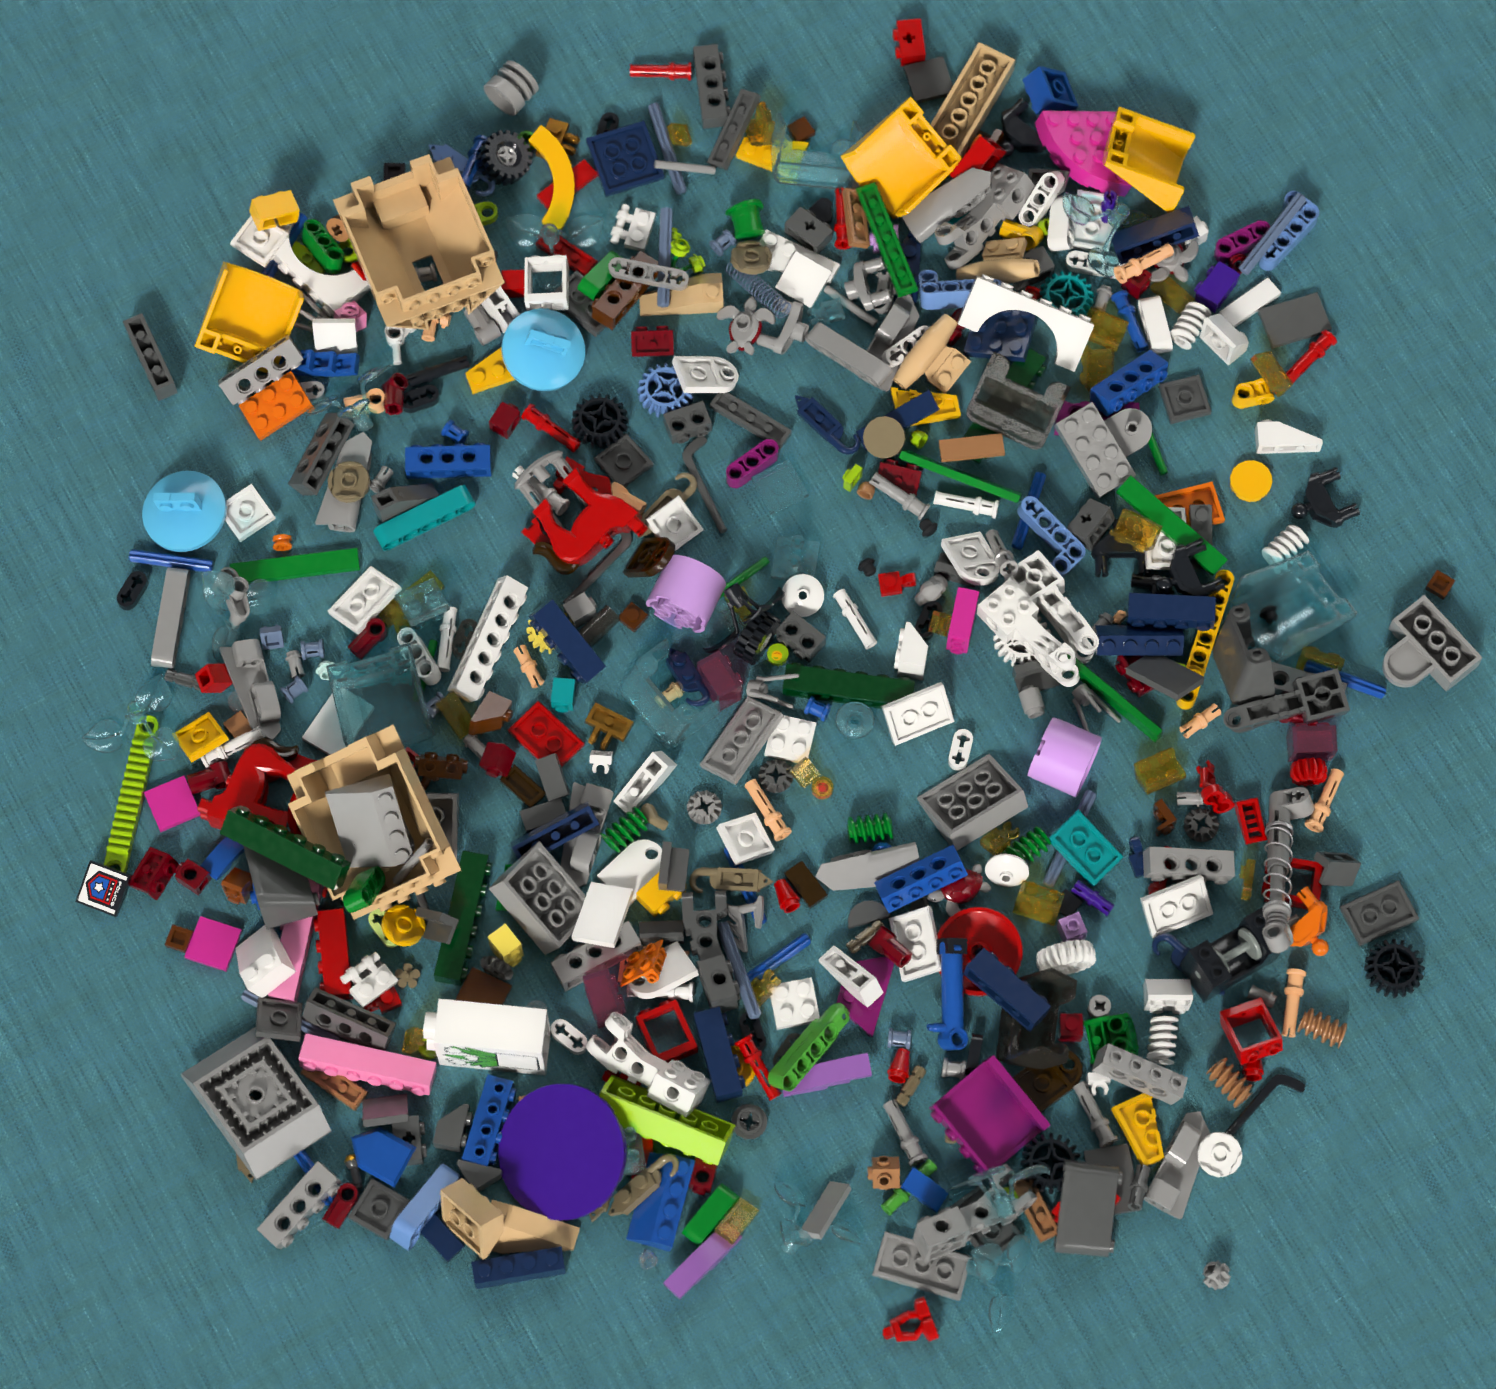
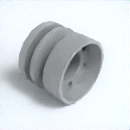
M508 60L497 71L498 76L494 75L484 85V91L492 103L500 110L515 116L523 108L525 101H529L532 95L539 90V86L524 67Z

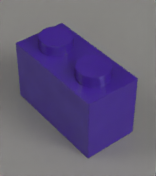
M1221 261L1215 267L1212 265L1209 268L1205 281H1200L1194 290L1196 292L1194 301L1206 306L1213 313L1217 312L1238 284L1240 273Z

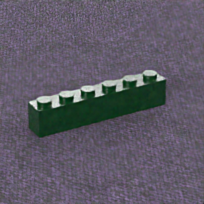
M1029 348L1025 362L1014 361L963 437L1001 433L1003 435L1002 430L1005 425L1009 426L1013 421L1015 410H1020L1023 406L1025 395L1027 393L1030 394L1035 388L1037 377L1041 378L1047 369V366H1045L1046 357ZM983 458L971 459V460H973V461H975L976 463L980 464V462L982 461Z
M795 662L786 664L785 674H799V677L784 679L782 695L807 699L814 696L815 700L882 709L883 705L914 693L915 681H911V679L906 677H899L898 679L889 678L888 675L884 674L873 676L862 671L851 673L840 668L829 670L818 665L807 667Z
M236 806L229 809L220 834L333 891L343 886L351 862L345 860L344 856L327 851L323 845L307 841V838L303 835L289 832L285 826L269 822V819L265 816L251 813L250 809L245 806Z
M462 851L459 864L461 871L457 872L448 911L449 916L459 921L451 943H441L434 972V978L437 982L461 986L462 980H466L469 967H466L467 959H471L473 954L471 941L472 938H476L478 932V925H475L476 919L482 915L483 904H480L482 896L485 897L488 884L485 883L486 876H490L493 864L490 863L489 855Z

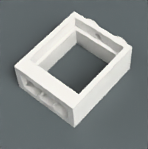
M556 254L545 257L532 256L525 258L524 302L527 311L540 308L569 310V265L566 255ZM562 271V292L532 294V272Z

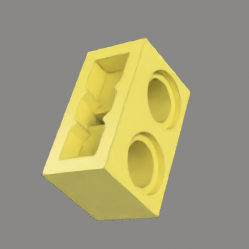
M506 923L488 936L490 949L497 958L505 961L511 967L516 966L522 961L521 957L524 956L522 944Z

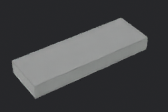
M829 1182L800 1230L802 1236L816 1239L823 1238L852 1190L849 1184Z

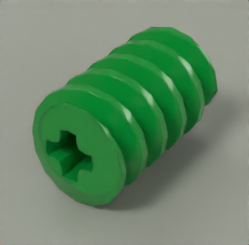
M635 806L632 807L633 813L629 811L625 813L626 819L620 817L618 819L619 824L613 822L612 829L606 828V835L600 833L608 846L618 853L621 852L619 845L627 848L625 840L628 839L632 843L634 842L633 834L638 837L641 836L640 828L645 832L648 831L646 827L648 820Z
M883 813L881 819L878 814H874L873 820H871L869 815H865L864 821L860 816L856 817L855 822L852 817L847 819L849 843L851 838H853L855 843L858 844L860 837L867 843L868 836H871L873 842H876L877 835L884 841L886 834L893 840L891 816L889 818L887 813Z
M1035 826L1033 832L1028 831L1026 837L1021 836L1019 842L1014 841L1012 847L1007 846L1005 852L1002 851V854H1012L1024 861L1028 859L1033 863L1034 858L1032 855L1035 854L1040 858L1039 850L1042 849L1047 853L1046 845H1051L1043 830Z

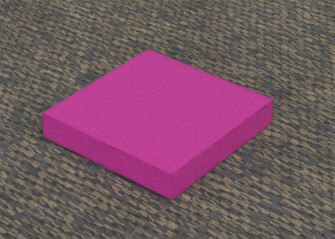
M184 775L144 792L160 832L194 819L201 814L197 810L198 806Z
M200 916L184 957L227 972L242 934V929Z

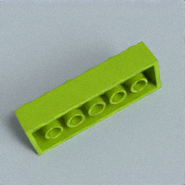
M611 1075L600 1091L599 1097L603 1098L615 1111V1115L619 1123L622 1124L623 1130L634 1131L643 1138L656 1140L665 1147L676 1148L685 1155L695 1156L707 1164L718 1166L728 1149L736 1127L735 1124L698 1109H694L687 1117H684L647 1097L649 1091L646 1088Z

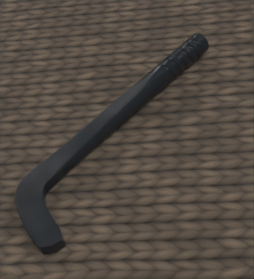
M1275 1075L1224 1133L1233 1136L1278 1085H1284L1303 1093L1305 1084L1288 1075Z

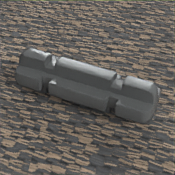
M172 669L166 670L165 681L171 683L175 681V684L188 688L194 687L195 690L201 691L196 676L183 672L177 673L176 670Z

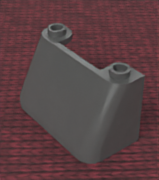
M1247 603L1230 609L1212 648L1213 658L1230 700L1237 706L1276 696L1272 663L1268 652L1262 648L1248 650L1249 646L1251 648L1255 647L1251 630V614Z
M244 846L257 901L266 929L318 915L316 906L320 905L317 892L312 893L307 877Z
M1064 1159V1178H1062L1058 1224L1056 1228L1057 1235L1054 1239L1053 1250L1056 1253L1108 1257L1109 1253L1114 1252L1115 1240L1111 1239L1117 1185L1122 1184L1123 1172L1119 1171V1166Z

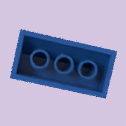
M649 1153L646 1168L650 1167L665 1154ZM675 1155L679 1162V1168L673 1177H670L673 1169L672 1162L666 1163L660 1169L662 1176L660 1187L634 1209L626 1240L670 1252L673 1247L695 1160Z

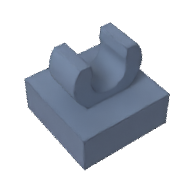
M276 624L272 627L264 626L259 628L263 650L284 648L281 625Z

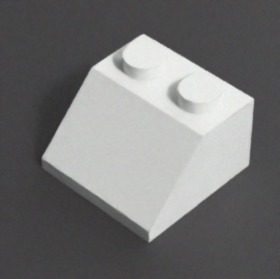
M1220 313L1204 319L1200 338L1228 366L1247 351L1248 338L1243 332H1238L1233 327L1230 319L1224 318Z

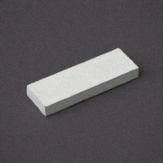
M1266 278L1219 313L1224 318L1230 319L1235 328L1258 312L1259 309H1262L1279 297L1281 292L1269 278Z

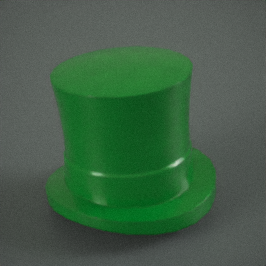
M749 199L725 211L726 216H731L736 240H752L765 234L760 217V211L764 208L761 200Z

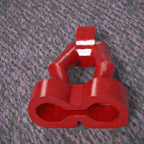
M1208 760L1206 761L1207 767L1202 768L1200 765L1196 767L1198 774H1200L1199 787L1204 788L1201 791V797L1204 804L1211 805L1215 813H1225L1231 810L1235 804L1232 796L1227 791H1224L1219 784H1216L1215 767Z
M924 1296L914 1300V1311H905L891 1319V1326L882 1330L886 1340L895 1337L897 1342L917 1341L922 1333L929 1342L939 1339ZM918 1318L921 1321L920 1326L914 1332L901 1331L900 1326L909 1319Z

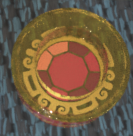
M825 776L817 777L812 783L813 795L818 799L829 798L833 793L832 781Z

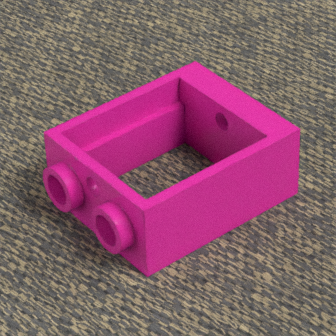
M958 587L946 650H950L954 654H967L979 591Z

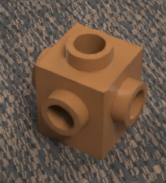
M872 1157V1166H868V1180H872L873 1189L887 1190L889 1188H900L899 1157Z

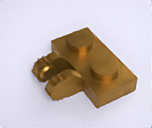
M549 118L546 129L559 141L566 154L574 155L576 152L575 148L563 144V142L576 145L580 142V138L577 135L567 133L569 123ZM536 150V156L543 158L540 152Z
M595 702L585 719L586 724L594 727L588 743L594 744L600 731L606 733L600 745L602 750L607 749L612 737L624 742L634 725V721Z

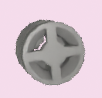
M1104 995L1092 997L1088 1006L1089 1016L1092 1019L1108 1016L1111 1009L1110 1000Z

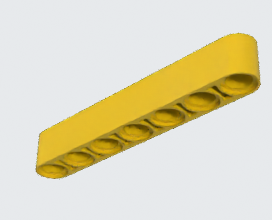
M1220 570L1215 575V578L1220 576L1221 579L1228 582L1224 590L1209 595V597H1216L1222 601V604L1215 605L1216 623L1214 624V629L1197 631L1186 668L1203 677L1234 583V576L1229 570ZM1200 637H1208L1210 642H1203ZM1194 656H1201L1204 661H1196ZM1200 686L1188 693L1192 697L1191 700L1183 698L1176 700L1178 707L1184 710L1191 709L1196 702Z

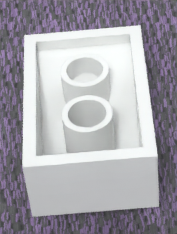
M265 925L235 948L239 973L247 989L261 998H264L296 972L274 927L266 929Z

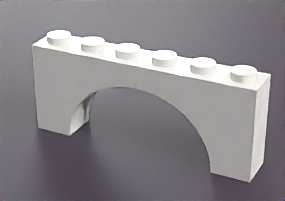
M274 218L276 225L279 226L277 219ZM295 223L279 227L288 232L290 236L291 229ZM289 237L271 259V261L277 262L278 268L283 274H289L293 278V283L299 289L303 288L307 292V296L314 303L318 302L322 306V311L329 317L332 316L334 318L335 310L341 308L347 302L359 301L371 290L368 282L363 281L355 270L341 275H324L307 268L293 253Z
M982 274V277L976 276L958 319V325L978 332L981 325L998 312L1022 310L1032 313L1041 318L1054 333L1057 344L1055 364L1075 372L1094 327V324L1090 322L1092 318L1080 314L1079 317L1071 314L1072 310L1060 306L1059 309L1051 306V301L1043 298L1040 301L1033 299V294L1021 290L1020 293L1013 290V286L1002 282L1001 285L994 283V278L984 274Z

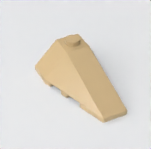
M722 273L699 274L689 278V284L686 289L682 291L670 289V303L665 308L657 306V290L643 294L639 298L640 316L718 313V311L724 308Z
M491 1200V1204L501 1209L504 1214V1231L491 1250L492 1252L499 1254L525 1253L560 1246L562 1251L574 1250L580 1231L579 1227L558 1220H550L546 1216L514 1205Z

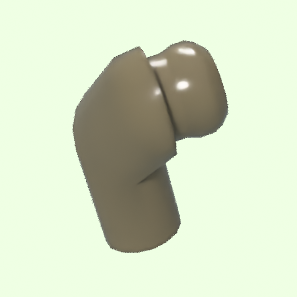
M646 803L642 806L641 812L648 820V823L664 831L669 821L660 817L652 804Z

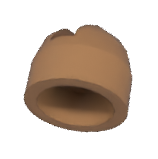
M869 481L862 482L857 490V494L860 497L868 500L872 499L875 493V487L869 484Z

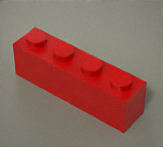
M344 908L317 911L318 918L314 919L315 932H319L320 940H316L317 953H321L322 960L318 961L319 974H323L324 981L320 982V990L343 1000L354 999L349 992L350 988H352V981L344 984L340 979L346 973V970L350 968Z

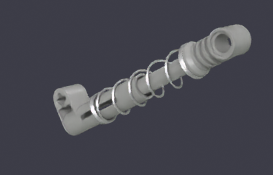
M1304 787L1275 791L1269 796V820L1265 828L1268 844L1264 847L1267 852V859L1264 861V865L1267 867L1268 874L1263 879L1267 884H1270V889L1265 890L1263 896L1270 901L1264 904L1262 908L1263 917L1265 918V927L1262 933L1269 950L1273 953L1284 952L1290 945L1288 920L1291 916L1292 901L1289 894L1292 890V883L1289 879L1292 876L1290 863L1293 859V853L1290 849L1293 844V826L1290 822L1293 819L1308 817L1315 809L1309 791ZM1268 875H1270V883L1266 881ZM1287 881L1290 884L1288 893L1285 892V882ZM1270 890V898H1267L1265 893ZM1285 897H1288L1289 904L1285 902Z

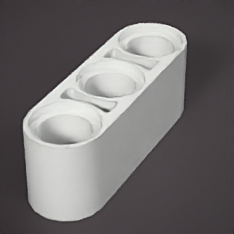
M1048 172L1040 178L1019 213V220L1023 225L1031 226L1043 219L1064 185V176L1061 172ZM1050 176H1053L1055 178V186H1052L1050 184ZM1040 193L1045 197L1043 204L1039 201ZM1029 211H1032L1034 214L1033 221L1028 218Z
M1073 194L1056 196L1051 204L1047 238L1048 247L1051 252L1070 250L1074 246L1077 200Z
M1158 295L1138 299L1139 313L1149 350L1156 354L1171 352L1173 350L1172 339L1161 297Z
M406 627L401 629L397 635V640L416 674L427 685L437 684L441 679V672L423 640L412 628Z

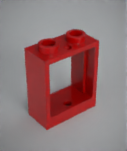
M980 135L949 175L956 178L971 168L991 172L1007 151L993 139Z
M1293 858L1290 863L1292 868L1313 871L1310 890L1320 901L1322 885L1319 883L1324 867L1315 861ZM1266 866L1264 869V874H1268ZM1268 875V877H1267V882H1269V883H1270V875ZM1264 881L1261 890L1262 895L1265 890L1270 889V884ZM1270 890L1265 893L1267 898H1270ZM1289 894L1292 901L1291 907L1308 910L1298 896ZM1285 897V902L1289 904L1288 897ZM1264 898V902L1267 903V902L1270 901V900Z
M1261 997L1220 1011V1024L1241 1065L1252 1063L1265 1056L1275 1055L1283 1051L1282 1036ZM1261 1019L1270 1039L1242 1048L1232 1028Z
M665 1000L658 1005L659 1007L652 1010L650 1008L644 1009L635 1017L636 1024L649 1053L669 1063L671 1060L679 1061L698 1053V1046L677 1000ZM674 1010L688 1042L658 1054L645 1026V1022Z

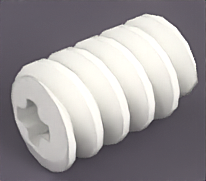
M1187 303L1177 323L1174 324L1173 329L1170 331L1172 341L1183 349H1191L1192 345L1190 343H1195L1196 339L1194 336H1199V330H1202L1203 326L1202 323L1205 318L1211 316V311L1200 303Z
M1294 524L1288 525L1285 530L1280 532L1279 536H1276L1272 542L1268 543V547L1262 549V556L1268 564L1278 569V564L1281 566L1286 565L1283 558L1290 561L1292 559L1291 554H1298L1295 547L1300 550L1303 549L1302 542L1308 544L1309 539L1301 528Z
M1158 1016L1150 1020L1152 1027H1150L1149 1032L1152 1035L1148 1038L1151 1044L1147 1048L1150 1051L1147 1053V1059L1151 1062L1161 1065H1172L1175 1063L1169 1060V1057L1175 1056V1053L1169 1051V1049L1176 1048V1044L1171 1043L1170 1040L1177 1039V1036L1171 1034V1031L1178 1030V1027L1172 1025V1023L1179 1021L1178 1018Z

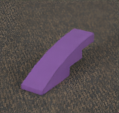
M868 1053L815 1064L792 1091L782 1090L783 1096L787 1097L828 1089L829 1086L850 1083V1080L871 1077L872 1071Z
M725 1222L663 1284L680 1300L710 1270L712 1271L743 1237Z

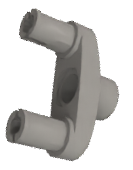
M882 256L866 262L854 263V280L844 283L849 300L860 298L866 311L875 309L876 306L892 302L889 289L870 294L868 285V274L886 269Z
M796 301L793 303L789 302L791 309L780 336L776 338L761 333L757 339V345L772 349L774 353L783 355L794 340L804 342V338L809 332V325L801 322L803 304ZM786 304L780 312H785L788 308V304Z
M224 567L218 574V580L213 585V590L217 594L222 592L230 611L226 627L233 631L234 629L237 630L240 624L249 616L250 608L246 594L249 584L247 580L239 577L233 568Z

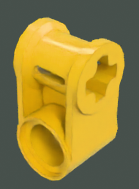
M1260 378L1237 385L1232 396L1233 405L1236 408L1244 409L1272 402L1275 397L1270 392L1268 386L1269 379ZM1238 394H1244L1247 398H1241Z

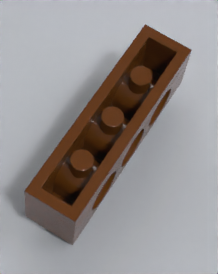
M641 250L636 256L630 258V260L658 265L657 260ZM627 265V269H624L627 275H629L630 265ZM636 267L632 271L634 276L639 275L636 277L642 276L645 272L641 267ZM658 271L653 274L654 279L658 277ZM615 278L612 284L609 283L606 286L603 295L594 300L591 306L593 309L592 318L613 330L650 285Z

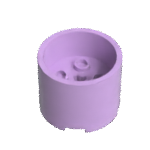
M673 555L669 563L662 569L646 601V606L652 607L655 610L654 615L664 622L679 629L683 627L693 628L692 631L700 633L705 630L726 587V582L718 572L706 564L690 557Z
M1052 718L1042 737L1037 753L1034 755L1027 776L1076 798L1095 760L1102 737L1059 718Z

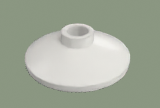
M807 574L795 575L788 579L782 588V591L785 593V596L782 598L784 607L788 612L794 611L800 617L813 615L823 604V587L813 576ZM801 591L807 594V598L801 600L798 596Z
M999 854L987 861L985 873L993 883L1004 887H1013L1027 880L1029 867L1018 856Z

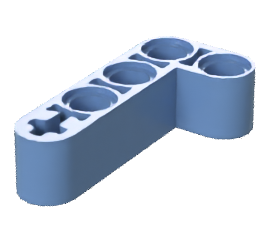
M1290 191L1286 194L1282 210L1299 192ZM1306 197V202L1259 260L1258 264L1261 269L1265 271L1273 270L1315 227L1319 216V208ZM1305 215H1311L1313 218H1307ZM1293 228H1296V229H1298L1300 232H1294V231H1292V229H1293ZM1283 242L1286 246H1281L1278 243Z
M923 270L919 273L920 305L926 310L963 308L975 279L938 281L937 273L934 270ZM994 279L993 281L999 285L1002 283L999 279Z
M1028 496L1022 500L1017 508L1019 517L1058 555L1051 562V565L1055 568V564H1061L1064 571H1058V573L1062 577L1066 576L1084 557L1086 552L1084 545L1037 498ZM1031 506L1032 509L1026 510V507ZM1039 520L1047 521L1048 527L1041 526ZM1054 535L1062 536L1063 542L1056 541ZM1070 549L1076 550L1078 557L1071 556Z
M442 1163L397 1217L391 1229L390 1239L407 1251H410L418 1241L421 1229L441 1206L440 1190L461 1179L462 1176Z

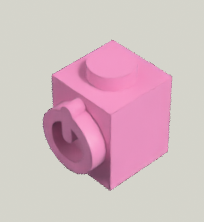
M355 301L347 302L341 308L334 311V319L355 318L356 332L367 326V313Z

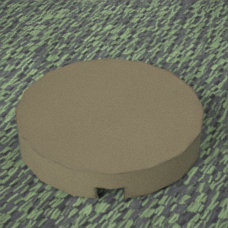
M757 241L739 242L731 251V263L734 268L742 273L760 274L771 266L772 252L767 246L763 247Z
M883 416L869 422L864 430L863 440L869 453L875 457L886 459L900 453L905 444L906 436L904 428L897 420Z
M353 461L338 464L335 469H332L328 477V488L331 494L337 500L345 503L356 502L362 499L369 491L371 485L368 471L363 465Z

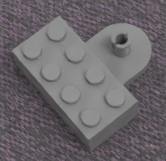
M1093 402L1059 421L1054 426L1097 499L1122 485L1130 475L1133 478L1136 476L1126 457L1143 448L1152 435L1151 421L1144 412L1128 408L1104 421Z
M1423 595L1392 620L1389 630L1399 642L1386 653L1382 669L1387 680L1398 687H1412L1430 674L1447 692L1476 669L1483 657L1436 606Z

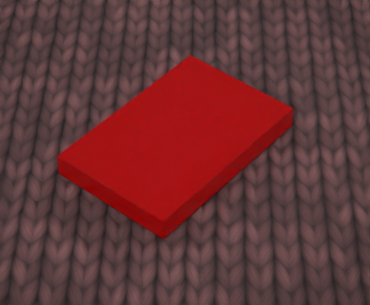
M539 701L508 729V733L537 760L556 753L561 768L585 746V743Z

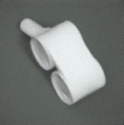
M385 327L387 343L392 347L394 365L402 364L400 347L404 344L405 337L417 329ZM399 333L397 337H391V334Z

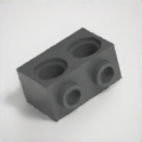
M703 401L663 414L664 425L672 444H682L690 438L696 436L703 437L712 431V422ZM695 419H702V420H703V422H702V423H699V424H698V423H695V422H693V421H694ZM677 425L684 427L681 430L674 429Z
M794 611L776 629L778 642L786 647L789 646L801 660L805 659L810 662L826 644V636ZM788 629H795L797 633L790 635L786 631ZM805 642H811L813 646L810 648H806L802 644Z

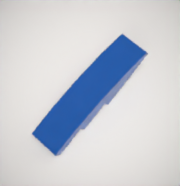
M312 349L300 350L303 355L302 364L294 370L288 369L283 372L285 375L292 371L295 376L358 375L360 355L357 353L337 354L335 351L315 353ZM283 356L281 357L279 364L284 363L285 358Z

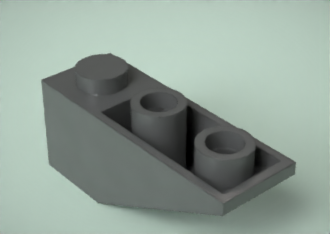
M432 483L390 487L371 496L375 513L380 521L384 523L439 496Z

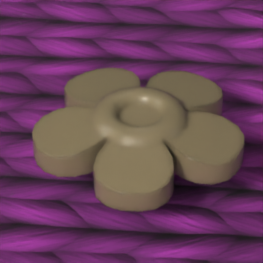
M409 963L403 965V970L397 969L395 971V977L401 978L397 982L400 988H405L407 982L410 988L417 986L415 979L420 977V971L418 969L412 971L413 967Z

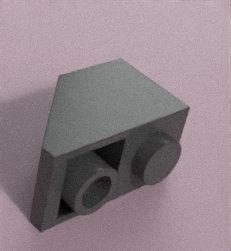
M463 1104L438 1120L433 1139L434 1148L461 1153L462 1146H466L468 1133H465L466 1127L471 1125L473 1112H470L469 1104Z

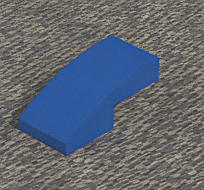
M225 837L208 855L200 867L208 871L210 876L217 881L231 868L232 862L245 851L244 846Z
M914 1167L911 1168L900 1186L916 1197L917 1201L936 1213L949 1194Z

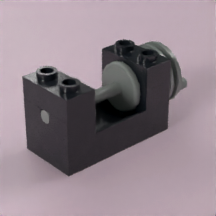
M1262 907L1244 917L1236 929L1214 942L1209 943L1206 940L1190 949L1179 965L1187 979H1190L1191 985L1203 1003L1275 961L1280 953L1271 952L1264 939L1262 931L1265 927V918L1263 917ZM1297 914L1288 920L1290 945L1294 941L1290 928L1300 920Z

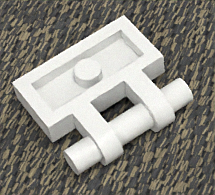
M622 204L621 210L618 211L616 216V225L611 231L612 238L610 242L618 244L620 239H624V248L645 252L656 213L636 208L634 215L628 213L630 206ZM625 222L630 223L629 231L623 230Z
M376 952L370 956L366 955L361 959L362 962L355 967L351 966L348 968L346 973L340 977L344 984H347L349 981L353 982L354 986L350 988L349 992L362 1008L398 982V979L385 963L379 968L375 966L374 963L380 959ZM367 969L370 974L362 980L359 974Z

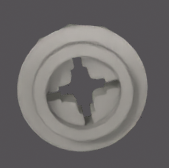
M708 790L697 791L693 796H690L687 803L689 817L698 824L713 823L718 819L722 811L721 800L715 793H711ZM701 800L705 804H711L708 806V814L703 809H698L701 807Z

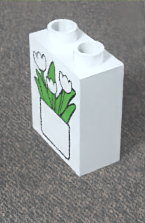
M439 999L437 1013L426 1012L423 1038L427 1039V1050L436 1051L439 1065L546 1075L551 1037L547 1009Z

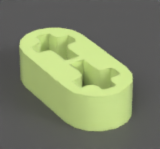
M380 909L372 911L368 916V921L383 945L388 948L397 947L398 945L390 940L386 941L387 937L384 935L381 925L378 922L373 923L375 922V916L382 917L386 912H381Z

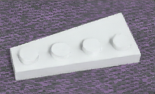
M767 229L759 241L760 245L763 247L767 246L772 252V264L767 271L784 272L795 251L832 271L826 284H831L840 268L839 263Z

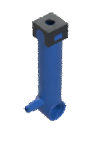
M967 938L936 939L937 955H941L942 1023L928 1024L927 1030L940 1032L938 1044L943 1050H961L968 1043V1034L964 1030L963 954H967Z

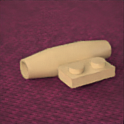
M1025 237L986 241L982 254L984 261L958 268L956 277L957 280L975 279L976 276L982 277V274L1009 284L1039 276L1040 265L1038 260L1022 259L1027 246Z
M947 314L941 316L924 332L905 356L893 381L906 390L925 373L928 382L941 393L946 394L971 363L957 349L946 347L958 323Z

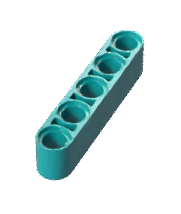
M460 485L380 524L373 530V533L383 551H387L471 510L476 503L466 485Z

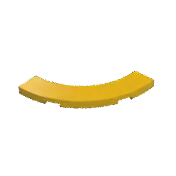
M540 125L528 141L547 161L554 185L552 201L546 215L542 219V224L559 235L569 218L574 200V175L571 163L562 145L546 128Z

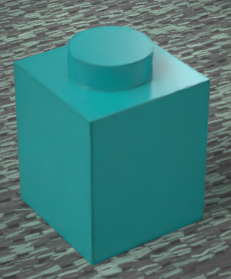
M553 677L552 709L562 713L568 712V710L573 711L576 690L575 679Z

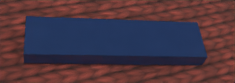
M928 390L884 416L894 418L905 430L940 410L931 391ZM865 426L856 431L864 449L867 451L863 440Z

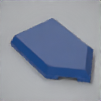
M380 1127L351 1137L358 1168L395 1187L416 1147Z

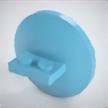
M540 308L520 314L507 327L502 339V358L507 370L515 380L533 390L552 391L566 386L577 376L584 363L585 344L580 330L572 320L555 310Z
M180 471L164 477L149 491L142 510L143 524L148 535L159 546L175 552L192 551L203 547L219 533L226 518L227 504L223 491L212 478L196 471Z

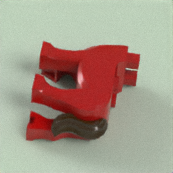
M575 467L562 482L581 497L588 506L576 518L571 532L556 523L553 517V507L550 501L545 498L532 512L536 516L531 521L532 525L528 529L524 528L521 533L534 543L533 554H539L547 558L556 572L562 575H569L578 566H583L592 560L603 548L607 549L614 542L613 538L615 535L633 531L638 537H641L648 527L641 521L643 519L641 514L621 498L613 496L612 483L607 476L592 474L584 470L579 471ZM537 518L541 521V523H542V525H543V527H544V530H545V532L547 533L548 536H546V535L543 534L542 529H541V525H540L539 521L537 520Z
M268 738L258 739L245 749L239 758L233 774H230L226 780V790L222 794L214 796L212 801L201 798L197 808L198 812L201 813L200 817L207 820L211 827L221 830L228 810L236 806H245L250 809L251 813L265 816L269 819V822L275 825L287 827L288 811H280L266 806L269 783L279 778L289 782L287 775L317 760L298 754V745L286 747Z

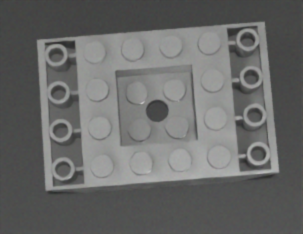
M256 1027L181 1073V1077L255 1180H258L329 1134L331 1129L319 1104L270 1038L256 1037ZM253 1091H259L262 1094V1098L255 1101L249 1095Z

